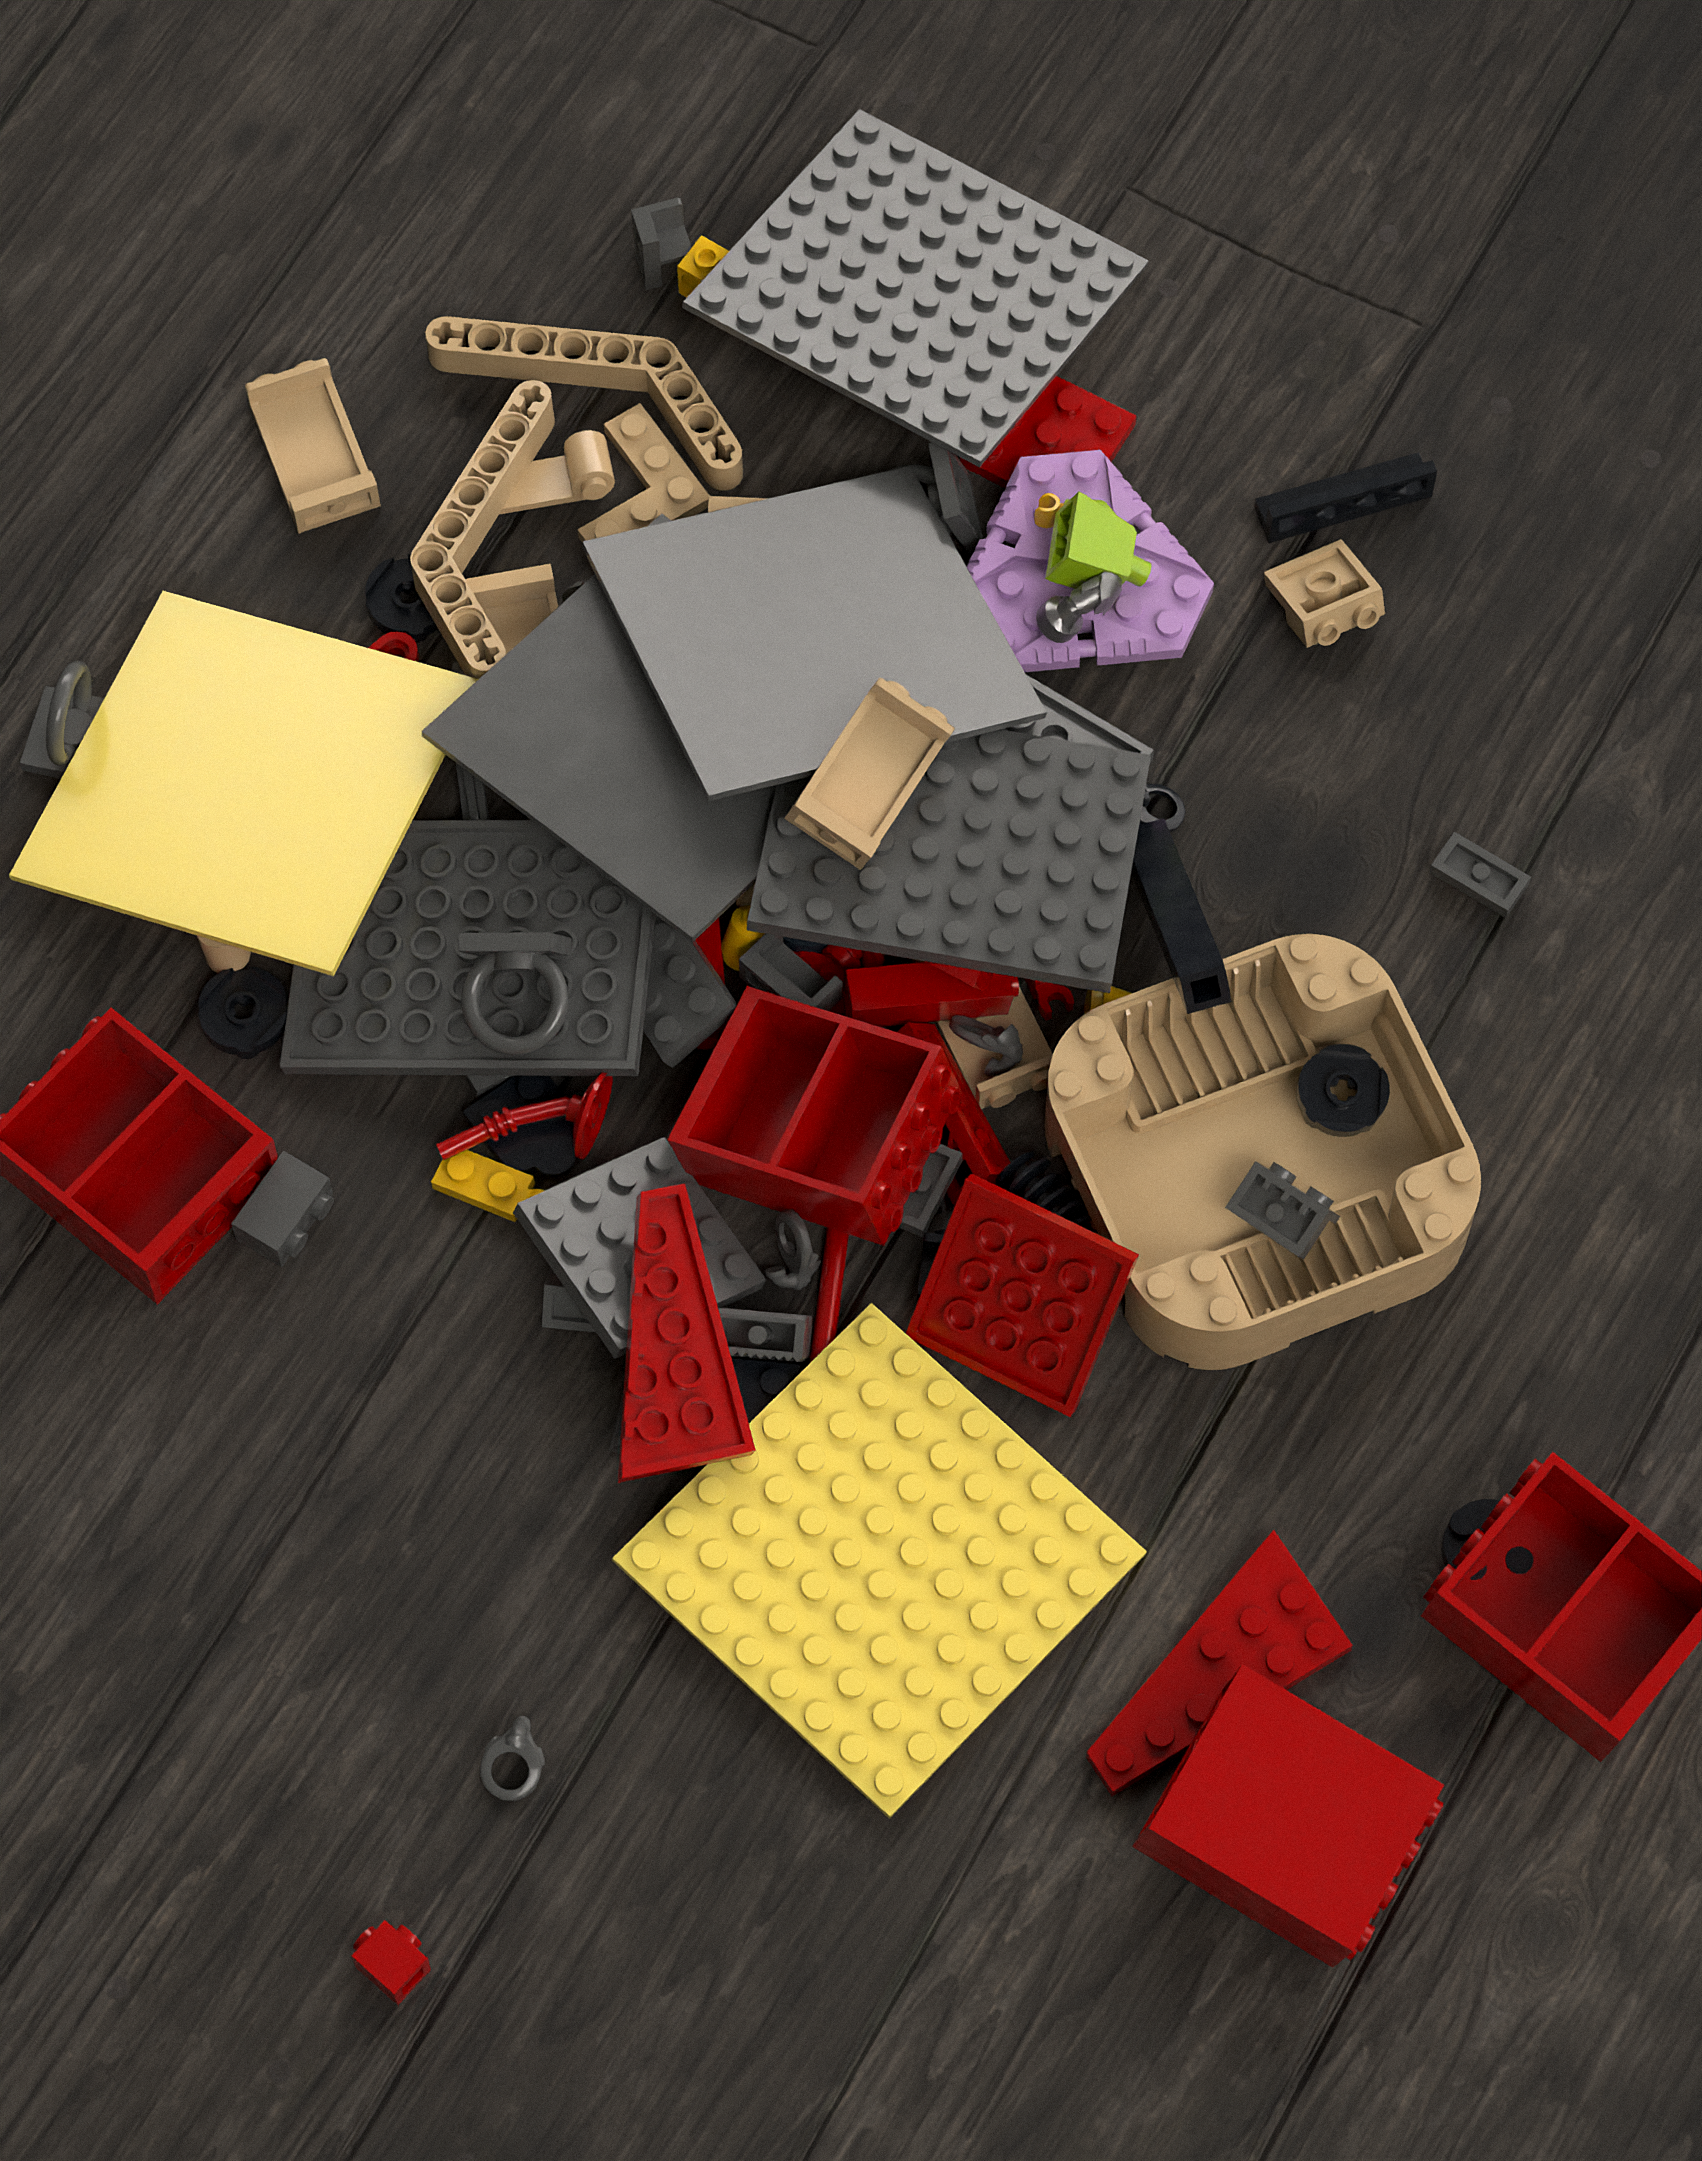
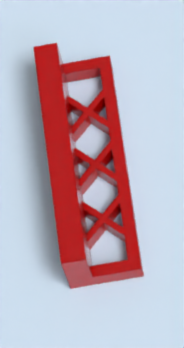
M908 1022L897 1033L942 1046L961 1088L960 1105L954 1114L949 1115L945 1123L950 1131L947 1147L961 1151L963 1160L967 1162L974 1175L996 1184V1178L1011 1163L935 1024ZM955 1177L947 1190L953 1205H956L962 1190Z

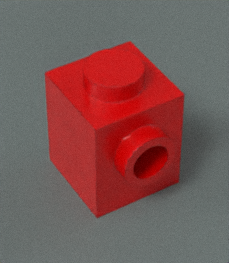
M384 1920L377 1929L373 1926L366 1929L353 1946V1949L356 1951L351 1957L355 1967L397 2005L406 1998L431 1970L428 1958L418 1950L422 1945L421 1941L402 1924L395 1929Z

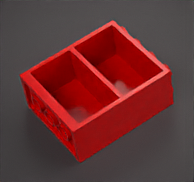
M747 986L667 1140L684 1171L692 1175L700 1186L779 1212L785 1209H793L799 1214L801 1219L884 1246L891 1231L895 1232L899 1228L904 1213L903 1207L910 1193L915 1192L920 1186L923 1177V1167L930 1153L937 1151L942 1139V1129L949 1115L957 1111L961 1102L962 1092L942 1046Z
M112 1008L102 1017L97 1016L93 1018L84 1028L82 1037L71 1049L66 1048L59 1052L53 1059L50 1070L39 1081H32L23 1089L18 1102L7 1114H0V1175L157 1305L230 1230L233 1220L278 1159L273 1138Z
M1552 1452L1543 1464L1535 1458L1509 1492L1514 1499L1506 1493L1480 1527L1486 1533L1484 1534L1477 1528L1452 1561L1457 1568L1455 1569L1448 1564L1434 1580L1430 1589L1423 1596L1429 1604L1421 1617L1598 1761L1602 1762L1622 1740L1702 1640V1571L1557 1454ZM1524 1547L1533 1555V1565L1527 1573L1515 1574V1572L1513 1573V1571L1508 1569L1505 1561L1507 1552L1510 1549ZM1487 1565V1571L1482 1578L1470 1580L1473 1575Z
M1241 1664L1224 1684L1132 1847L1333 1968L1344 1958L1351 1961L1357 1951L1361 1953L1369 1942L1375 1930V1926L1371 1925L1369 1921L1377 1916L1380 1909L1384 1911L1389 1905L1398 1888V1885L1392 1882L1393 1878H1397L1403 1868L1407 1869L1420 1849L1421 1843L1415 1840L1416 1836L1419 1837L1426 1826L1430 1828L1441 1811L1444 1803L1437 1798L1444 1784L1244 1664Z

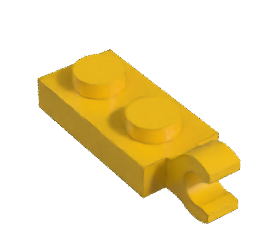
M469 1150L461 1152L445 1161L442 1159L431 1181L434 1190L513 1222L517 1220L513 1214L517 1203L544 1191L532 1189L535 1184L533 1176Z

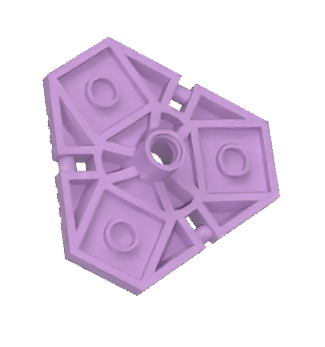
M1101 450L1020 457L1006 485V489L987 524L986 534L988 535L986 539L979 540L975 552L972 554L968 566H966L1024 672L1079 667L1080 658L1096 657L1097 666L1182 658L1213 593L1214 582L1196 561L1187 554L1188 552L1185 548L1180 546L1174 535L1169 533L1168 528L1162 522L1156 523L1151 518V508L1141 500L1139 494L1132 489L1127 480L1123 479L1122 474ZM1079 491L1091 499L1105 501L1117 516L1134 526V528L1139 529L1141 533L1136 535L1134 555L1150 562L1152 567L1147 581L1141 587L1128 581L1123 583L1119 597L1104 615L1103 613L1094 614V610L1082 614L1083 625L1077 634L1092 632L1093 639L1078 640L1076 634L1065 643H1057L1048 639L1039 629L1036 620L1037 611L1051 597H1071V592L1075 589L1045 579L1053 527L1041 528L1037 526L1034 521L1035 509L1039 507L1040 497L1045 493L1055 494L1059 497L1060 503H1064L1066 499H1071ZM1007 541L1016 546L1015 548H1012L1007 545H1004L1003 542Z

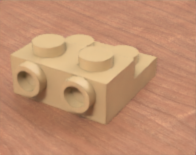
M1342 539L1264 572L1265 585L1283 606L1288 625L1307 648L1317 643L1323 646L1331 645L1340 637L1341 633L1357 626L1361 629L1370 628L1377 623L1380 616L1385 615L1382 588Z

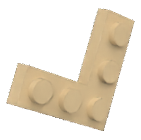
M641 403L604 423L605 434L646 487V490L579 528L578 538L581 542L647 527L660 514L673 521L695 516L708 508L710 495Z

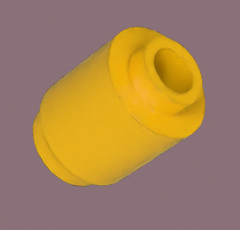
M751 905L741 906L733 912L721 943L724 962L730 968L739 971V958L765 934L747 930V920Z

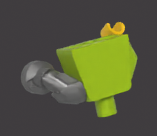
M1079 491L1071 499H1066L1064 503H1060L1059 497L1052 493H1045L1040 497L1039 507L1035 509L1034 514L1035 524L1041 528L1053 527L1045 579L1075 590L1071 592V597L1054 596L1048 599L1037 611L1036 620L1039 629L1048 639L1057 643H1065L1081 630L1083 625L1082 614L1094 610V614L1103 613L1104 615L1119 597L1122 591V584L1128 581L1141 587L1147 581L1152 565L1150 562L1134 555L1137 535L1134 526L1117 516L1105 501L1091 499Z

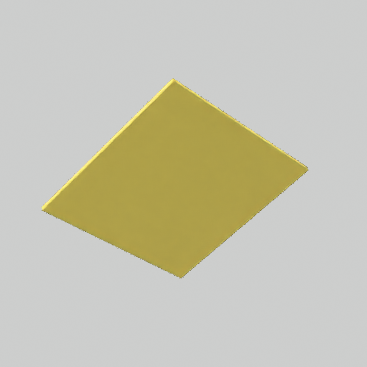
M162 591L9 876L13 881L334 976L446 755L423 738L421 731L479 679Z
M871 1303L749 1423L756 1449L752 1455L707 1464L612 1558V1561L890 1819L1146 1555L1147 1551Z

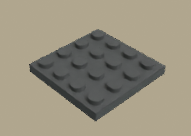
M665 1137L517 1203L513 1211L517 1220L614 1359L626 1354L636 1201L640 1192L685 1183L718 1308H723L761 1290L766 1282V1278L694 1177L684 1171Z

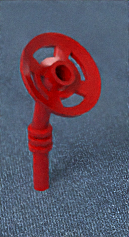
M602 1072L590 1084L583 1097L574 1094L572 1098L565 1096L510 1110L505 1106L502 1108L501 1114L495 1111L492 1113L493 1118L486 1115L483 1117L482 1123L436 1144L445 1161L489 1139L495 1142L499 1140V1134L506 1137L508 1136V1130L514 1133L517 1131V1126L566 1115V1120L574 1123L573 1146L575 1156L584 1159L590 1152L603 1123L611 1095L613 1076H606L608 1073Z

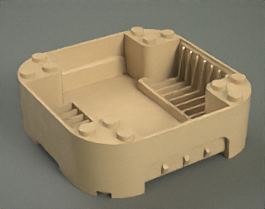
M1317 934L1285 936L1222 959L1232 999L1230 1003L1187 1014L1172 978L1103 1004L1075 1021L1064 1033L1054 1050L1048 1073L1045 1110V1137L1051 1157L1062 1154L1073 1178L1071 1182L1074 1189L1079 1191L1092 1219L1090 1223L1092 1228L1097 1230L1100 1236L1139 1254L1124 1292L1126 1300L1124 1316L1128 1324L1140 1340L1155 1353L1162 1357L1166 1354L1174 1359L1189 1363V1368L1221 1370L1244 1365L1288 1348L1291 1342L1370 1311L1375 1314L1416 1298L1436 1287L1451 1273L1465 1248L1481 1190L1480 1165L1476 1151L1389 975L1365 951L1334 937ZM1351 1044L1365 1049L1372 1055L1371 1058L1378 1063L1379 1067H1383L1388 1076L1390 1094L1387 1106L1375 1125L1367 1132L1350 1137L1332 1136L1321 1132L1317 1128L1310 1127L1303 1119V1112L1298 1106L1296 1097L1298 1077L1307 1061L1329 1045ZM1339 1080L1336 1087H1330L1332 1094L1337 1095L1338 1100L1346 1101L1348 1096H1355V1090L1349 1089L1345 1080ZM1255 1161L1268 1169L1273 1162L1279 1164L1297 1176L1292 1183L1294 1186L1305 1193L1312 1186L1334 1201L1329 1209L1341 1217L1336 1224L1331 1221L1328 1222L1305 1259L1298 1257L1225 1208Z

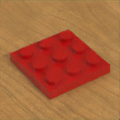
M1056 376L980 468L961 457L960 461L965 469L1005 489L1020 457L1101 450L1112 463L1135 427L1137 416Z

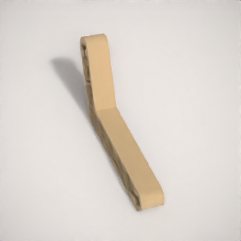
M448 316L436 318L427 326L425 332L429 361L433 367L443 372L648 392L690 458L712 488L721 491L734 489L743 478V459L740 443L675 345L667 339ZM489 346L496 347L490 351L481 350ZM528 351H538V353L534 355L524 354ZM571 355H579V356H581L580 358H577V359H568V358H567L568 356H571ZM614 359L624 360L621 363L615 364L609 362ZM658 363L666 364L662 368L652 367V365ZM679 395L688 397L684 400L673 399L674 397ZM699 428L709 429L708 432L697 433L694 430ZM716 452H718V458H719V459H717V460H716V455H715Z
M537 380L525 381L515 388L410 556L416 591L465 675L480 679L507 653L505 646L462 573L554 427L555 418L551 390L545 383Z

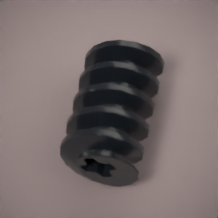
M1026 1152L1008 1164L996 1178L997 1186L1087 1229L1092 1221L1089 1214L1079 1218L1075 1216L1083 1206L1081 1200H1075L1068 1204L1065 1202L1073 1190L1070 1186L1067 1185L1057 1190L1054 1187L1062 1177L1059 1171L1045 1175L1044 1172L1052 1162L1049 1157L1035 1161V1152Z

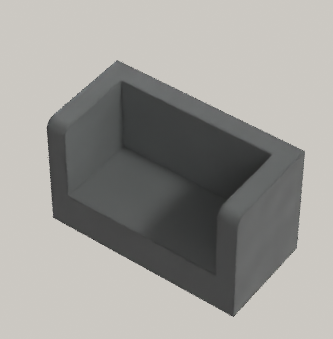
M764 934L739 958V977L752 988L830 1011L843 998V981L837 976H834L829 982L826 981L783 943V936Z

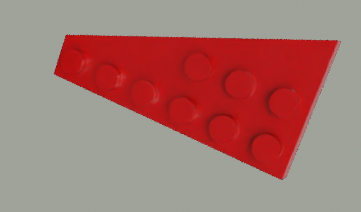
M685 1183L642 1191L637 1196L618 1483L750 1456L756 1451Z
M1275 1530L1269 1534L1086 1752L1087 1760L1111 1796L1116 1795L1187 1751L1224 1684L1241 1664L1288 1690L1352 1650V1643Z

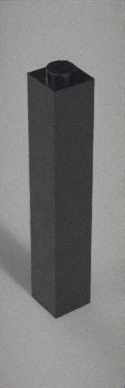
M1162 818L1140 824L1131 874L1187 1014L1232 1002L1224 962L1165 819Z

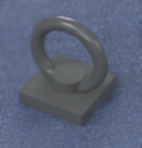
M933 442L928 443L933 468L925 465L909 464L891 470L911 466L919 482L929 485V500L947 533L950 535L953 532L970 556L975 552L979 540L983 539L970 474L957 455Z
M70 662L62 671L55 688L45 686L20 761L22 771L59 779L65 773L105 699L92 696L91 673L89 667L84 662Z
M550 932L459 933V952L482 956L469 971L462 990V1011L472 1034L486 1047L503 1054H526L546 1045L562 1027L569 1004L565 978L557 964L549 956H571V938ZM494 970H537L546 980L550 991V1008L543 1023L533 1032L522 1036L503 1035L490 1027L484 1019L480 1008V993L486 978Z

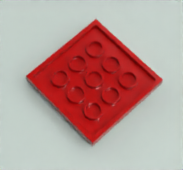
M971 1173L965 1179L906 1334L912 1340L1071 1417L1078 1407L1139 1254Z

